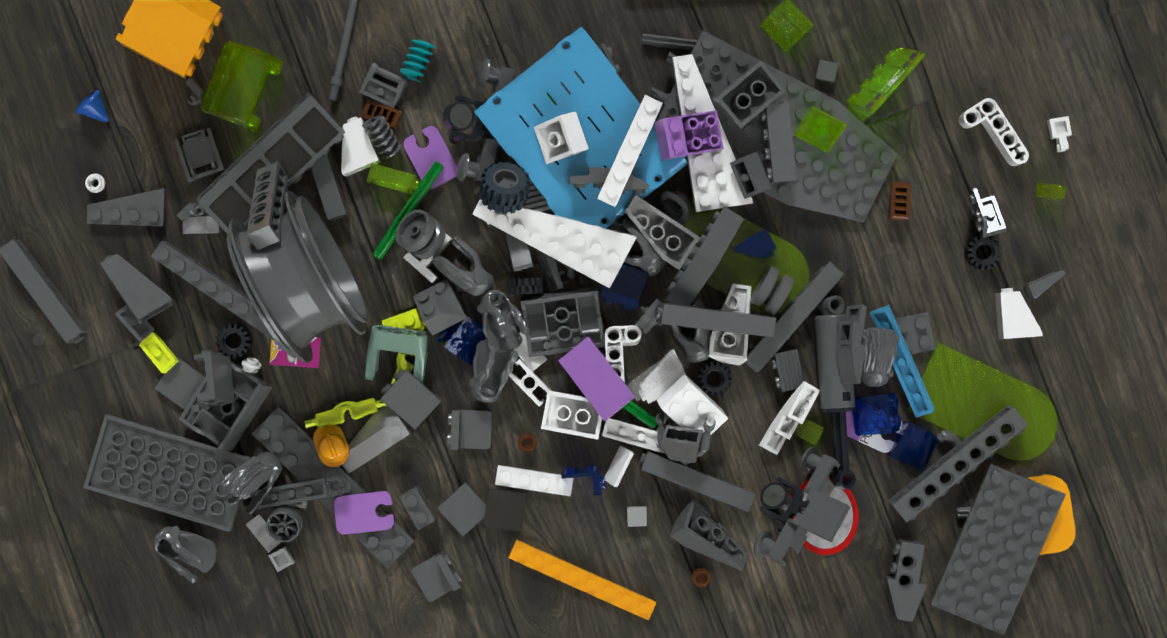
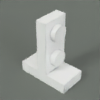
M446 234L440 250L428 259L419 261L410 252L403 258L434 284L439 277L428 267L433 263L432 260L439 256L453 239Z

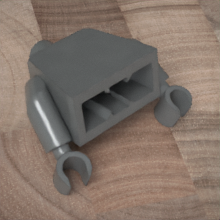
M659 412L655 417L656 423L659 424V427H657V443L667 453L670 460L679 461L682 465H688L689 463H695L697 457L703 456L709 450L712 437L710 433L715 428V419L712 426L707 425V418L705 419L703 424L705 432H703V430L678 426L666 425L665 427L669 416L665 413L664 419H662Z

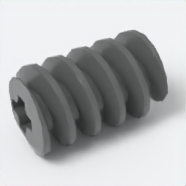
M375 116L363 123V128L369 127L366 134H373L370 137V141L377 140L373 146L380 147L377 150L378 154L384 153L381 157L382 159L389 158L400 150L401 144L397 141V137L393 135L394 132L390 129V125L386 122L384 116Z

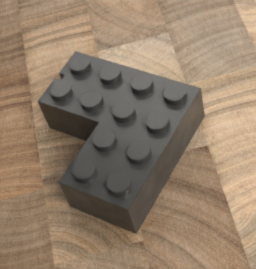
M725 206L720 213L716 211L711 219L713 224L708 223L703 231L704 234L700 236L696 243L699 247L695 246L689 255L691 259L687 258L681 267L684 270H679L674 277L676 283L672 281L666 290L669 294L665 300L672 304L690 306L718 266L744 218Z

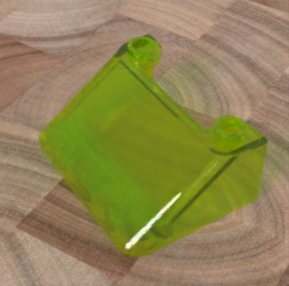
M232 41L226 43L201 104L202 111L256 132L260 125V118L254 115L253 112L268 74L278 75L281 72L284 61L257 48Z

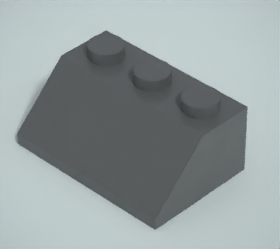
M760 60L722 90L712 101L726 118L741 129L782 95L785 90L762 60Z

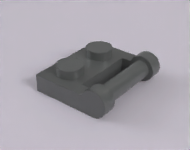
M373 62L359 93L381 104L396 108L409 78L396 75ZM378 74L398 83L397 89L374 79V76Z

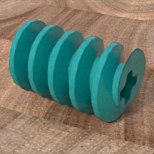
M418 39L411 41V44L415 47L408 48L412 54H406L405 57L409 61L402 63L406 68H401L400 72L405 77L421 83L417 77H424V74L420 70H427L423 62H430L426 55H433L429 48L436 47Z

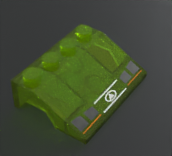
M899 47L896 51L892 49L886 55L885 59L887 61L883 66L879 64L872 71L874 76L870 80L866 78L859 86L861 88L859 93H853L847 99L849 104L846 108L861 122H864L867 117L869 118L878 110L926 54Z

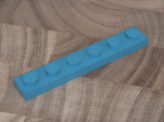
M886 305L871 311L870 316L876 328L892 329L899 336L897 355L892 365L915 417L934 412V405L890 306Z

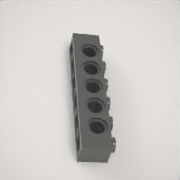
M278 161L257 170L246 233L248 242L253 244L257 250L280 241L288 175Z

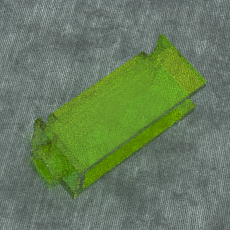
M371 163L367 178L369 184L374 183L377 186L407 194L410 193L411 195L420 184V180H418V176L415 174Z

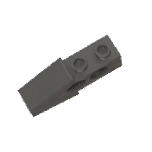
M898 539L893 547L895 559L890 566V574L892 576L884 575V580L893 616L898 620L913 622L926 589V584L919 581L925 545L920 542ZM909 556V564L903 565V558ZM906 575V583L900 584V577Z

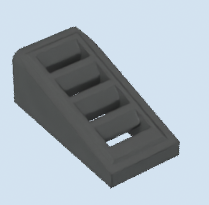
M1056 270L1025 284L1023 288L1028 299L1032 300L1039 297L1066 274L1065 271Z

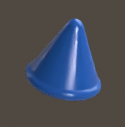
M100 90L92 92L75 109L77 114H82L102 122L109 121Z

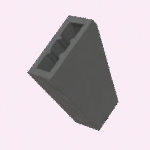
M505 232L514 272L518 273L534 269L529 245Z

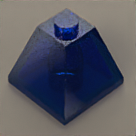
M903 421L902 428L897 434L895 443L888 456L924 472L938 441L937 435L910 422Z

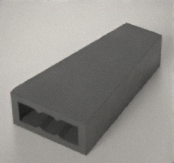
M109 255L100 263L102 270L139 324L173 305V301L167 293L120 255Z

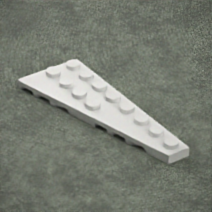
M693 55L672 57L680 115L715 111ZM720 120L719 125L724 149L687 156L695 212L753 203L751 197L744 199L730 163L736 159Z
M479 200L473 212V215L608 288L611 287L637 238L635 235L524 207L512 214L510 212H507V214H503V212L495 213V210L487 209V206L482 204V200Z

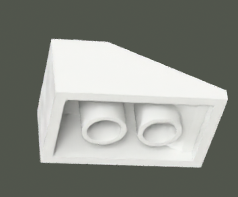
M548 390L541 429L593 439L599 438L602 418L585 396Z

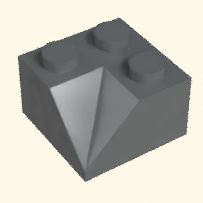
M448 279L413 296L421 318L432 336L467 318L458 296Z

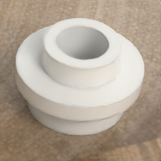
M91 174L86 179V188L90 192L99 193L105 187V179L99 174ZM95 180L99 182L97 187L93 185Z
M248 357L242 360V369L246 372L257 373L258 369L261 368V364L256 358Z

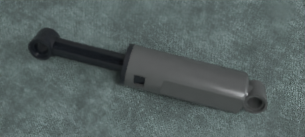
M835 295L824 297L817 307L822 316L815 317L821 413H830L833 458L840 464L839 468L834 467V470L829 475V480L835 486L834 488L851 489L856 483V476L849 469L846 412L855 411L854 384H843L839 372L837 357L839 322L846 320V314H841L845 305L843 299Z

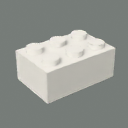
M685 374L657 399L661 409L680 427L699 429L705 432L703 428L705 419L707 418L706 423L709 426L713 425L715 419V428L710 433L713 434L728 419L723 409Z

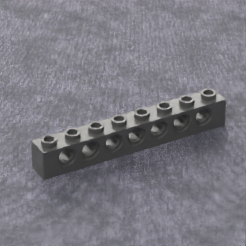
M1007 404L961 441L958 446L951 449L889 499L888 502L905 522L913 521L918 517L920 511L931 507L935 499L946 495L950 487L962 482L965 475L977 470L981 462L992 458L996 450L1009 444L1011 438L1023 433L1024 428L1028 424L1013 406ZM1007 424L1006 431L1001 433L1002 425ZM992 436L991 443L986 445V438ZM974 448H976V449H977L976 455L973 456V457H971V456H970L971 450L974 449ZM961 460V467L955 469L956 462ZM947 473L946 479L940 481L941 474ZM932 485V490L925 493L926 486ZM913 497H917V502L910 505V500Z

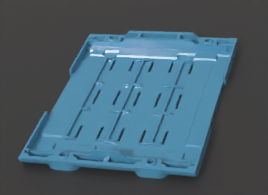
M579 27L507 86L491 96L474 113L508 156H512L518 165L525 169L529 179L548 201L546 203L555 215L608 228L625 214L626 208L635 195L644 199L687 165L688 162L685 157L661 161L655 124H653L640 152L642 156H638L631 175L649 184V189L645 190L644 194H633V190L625 191V194L620 196L617 205L614 207L597 199L602 187L600 189L593 188V184H585L586 188H578L586 197L585 200L579 191L574 188V185H569V176L588 175L589 167L604 168L605 165L611 169L640 107L638 100L616 74L617 70L582 27ZM574 71H576L577 74L581 77V79L585 82L584 84L578 78ZM561 82L564 84V86H565V87L568 89V91L571 93L570 95H569V93L565 90V88L561 85ZM547 93L551 96V98L555 101L557 105H555L552 102V100L548 97ZM533 104H535V106L539 109L543 116L539 114V112L535 109ZM602 105H603V107L607 110V112L610 114V116L614 119V122L611 120V118L608 116V114H607V113L604 111V109L601 107ZM576 112L589 149L558 160L559 165L556 162L546 164L534 127L557 116ZM519 115H521L522 118L526 121V123L529 125V128H528V127L526 126V124L522 121V119L519 117ZM588 116H589L590 119L594 122V124L598 127V129L601 131L600 133H599L598 130L595 128V126L591 123V121L587 118Z

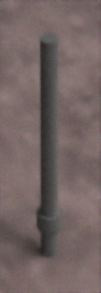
M350 0L336 68L330 82L332 86L329 100L332 101L337 100L339 87L342 86L343 79L341 77L358 0Z

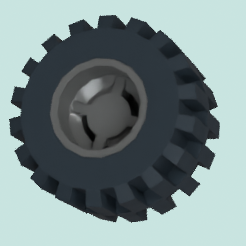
M510 162L490 164V167H486L481 175L479 197L482 200V204L487 206L489 210H495V213L503 212V214H507V212H510L512 214L516 210L520 211L528 200L530 188L529 175L525 172V169L519 168L517 164H510Z

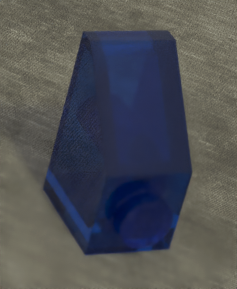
M765 228L731 248V251L756 259L763 257L766 260L775 254L773 251L777 247Z

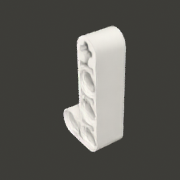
M986 98L960 115L959 124L965 129L972 128L980 122L982 123L1009 165L1018 166L1028 160L1029 153L993 99ZM983 104L989 106V113L983 111ZM967 114L973 117V123H969L966 120ZM994 120H997L999 122V129H996L993 126ZM1004 136H1007L1010 139L1009 145H1006L1004 143ZM1019 154L1020 157L1016 160L1015 156Z
M633 325L612 326L605 332L606 359L614 370H618L621 373L620 377L624 383L623 346H634L641 340V330ZM612 332L619 335V338L615 341H611L608 338V335ZM629 332H636L638 334L637 339H629L627 337ZM612 351H617L620 354L617 360H612L609 357Z

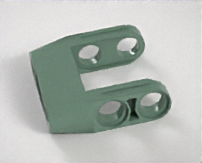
M374 325L368 344L365 379L374 380L379 366L380 350L415 355L413 376L424 384L428 355L427 333L398 327Z

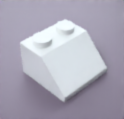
M576 112L557 116L534 127L546 164L589 149Z

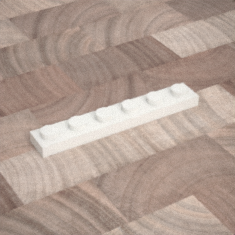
M647 95L644 96L597 199L614 207L617 205L663 104L662 102Z

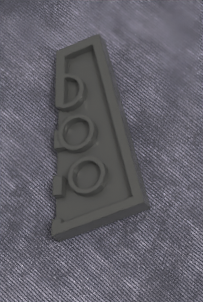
M163 188L87 205V224L165 227L167 189Z

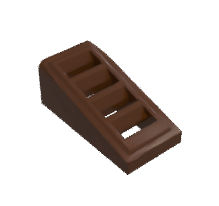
M367 99L361 117L368 120L373 118L379 107L381 110L378 116H383L384 111H388L385 117L387 123H389L388 120L391 113H394L389 125L391 129L397 130L403 112ZM374 105L371 115H367L370 106Z
M891 182L887 220L909 221L911 183ZM896 187H897V188H906V191H905V192L896 191ZM895 195L905 196V199H895ZM895 203H904V207L895 206ZM895 210L903 211V214H896Z

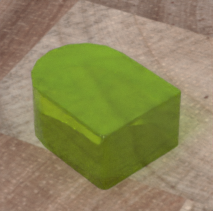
M1039 183L1037 184L1036 197L1052 200L1065 199L1066 186Z
M805 419L803 424L798 423L794 432L798 437L816 445L824 428Z

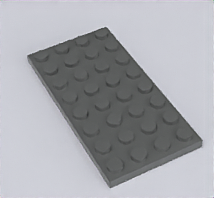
M105 414L83 488L231 532L240 500L234 505L228 502V499L234 495L222 488V480L231 471L252 457L236 452L222 451L216 446Z
M990 463L930 604L1004 635L1066 494Z

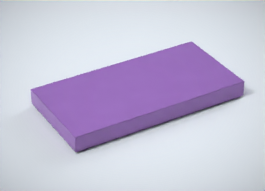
M590 337L585 338L558 360L604 421H607L635 398L634 394Z

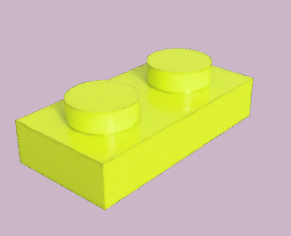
M417 308L382 320L384 326L418 330L424 327Z
M152 332L139 344L161 373L166 374L179 361L155 332Z

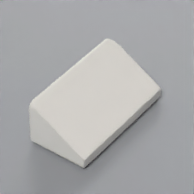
M520 332L519 334L523 339L522 343L513 350L518 351V356L533 372L547 359L544 355L529 357L526 334Z
M623 446L619 447L604 477L605 481L614 487H618L633 457V451Z

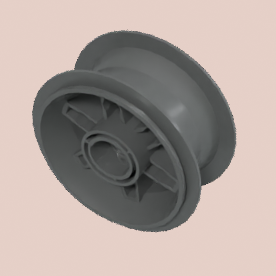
M287 191L285 193V202L288 211L282 218L280 241L257 250L247 240L246 233L248 228L238 219H233L229 222L227 246L240 282L271 336L289 356L297 357L303 363H308L312 361L313 357L310 342L319 333L334 325L349 324L356 333L363 335L366 333L365 322L368 321V312L354 276L319 214L303 196L297 197L292 191Z

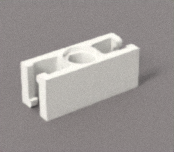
M519 359L515 364L517 366L520 364L527 374L522 379H519L511 371L508 376L540 407L545 400L542 399L540 401L533 391L538 386L547 393L548 390H552ZM527 377H532L535 380L534 387L528 388L525 386L524 381Z

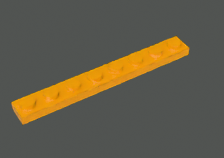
M516 540L509 558L646 620L650 619L656 605V601L519 540Z

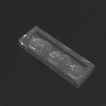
M671 351L628 383L627 386L634 394L636 401H639L684 366L674 352Z

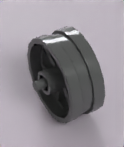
M658 299L649 308H644L643 306L640 308L643 311L641 313L642 317L635 326L641 328L645 334L654 325H662L656 322L655 309L658 307L659 302H661Z
M289 505L276 507L266 521V531L269 536L279 542L294 540L299 535L303 526L302 515L297 509ZM272 516H274L278 521H272Z

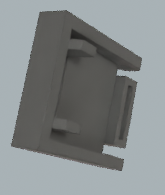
M211 127L207 128L209 136L206 135L204 129L181 136L184 145L181 144L179 138L174 139L189 183L222 173L226 170ZM212 165L213 170L201 174L197 173L196 169Z

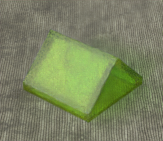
M785 0L772 11L760 26L788 52L814 24L790 0Z
M812 106L806 110L794 136L829 153L848 124Z

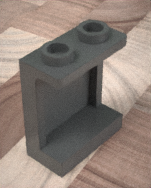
M203 350L201 354L194 355V360L205 362L207 392L197 394V402L216 406L234 403L230 357L224 356L222 353H213V350Z
M406 368L404 371L400 370L394 376L395 381L391 385L387 384L381 390L382 395L380 399L411 427L416 429L441 402V397L430 391Z

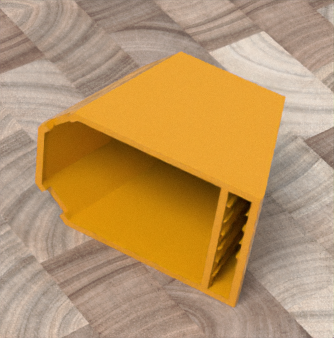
M134 0L122 22L125 26L123 34L118 33L116 40L124 47L186 79L187 76H192L196 68L194 62L196 59L200 60L204 54L205 49L203 45L205 42L209 44L214 35L213 27L214 25L218 27L223 18V13H221V7L210 0Z

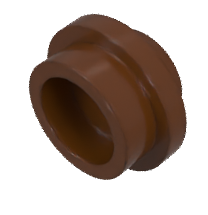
M525 433L519 437L518 446L523 452H531L537 446V439L533 434Z
M697 568L692 573V582L697 587H705L710 583L711 575L707 569Z

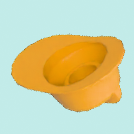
M337 425L323 428L318 427L314 432L313 441L320 460L329 467L341 466L349 456V447L341 428Z

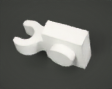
M1069 116L1049 119L1047 123L1050 139H1056L1057 152L1066 151L1069 149L1067 137L1072 135Z

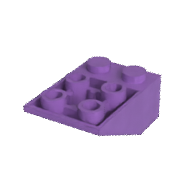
M717 110L663 118L654 122L661 161L724 149Z

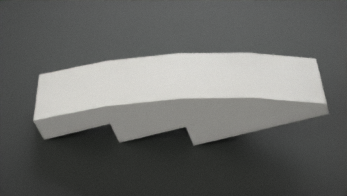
M803 381L779 411L759 446L777 455L785 439L790 440L798 423L803 424L820 390Z

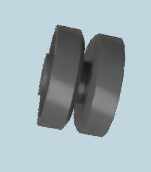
M414 210L408 213L401 220L396 231L398 245L419 259H428L434 256L442 247L446 237V230L443 224L423 210Z
M772 265L762 276L749 302L758 307L767 299L764 311L774 315L789 295L795 279L785 274L777 282L780 270Z

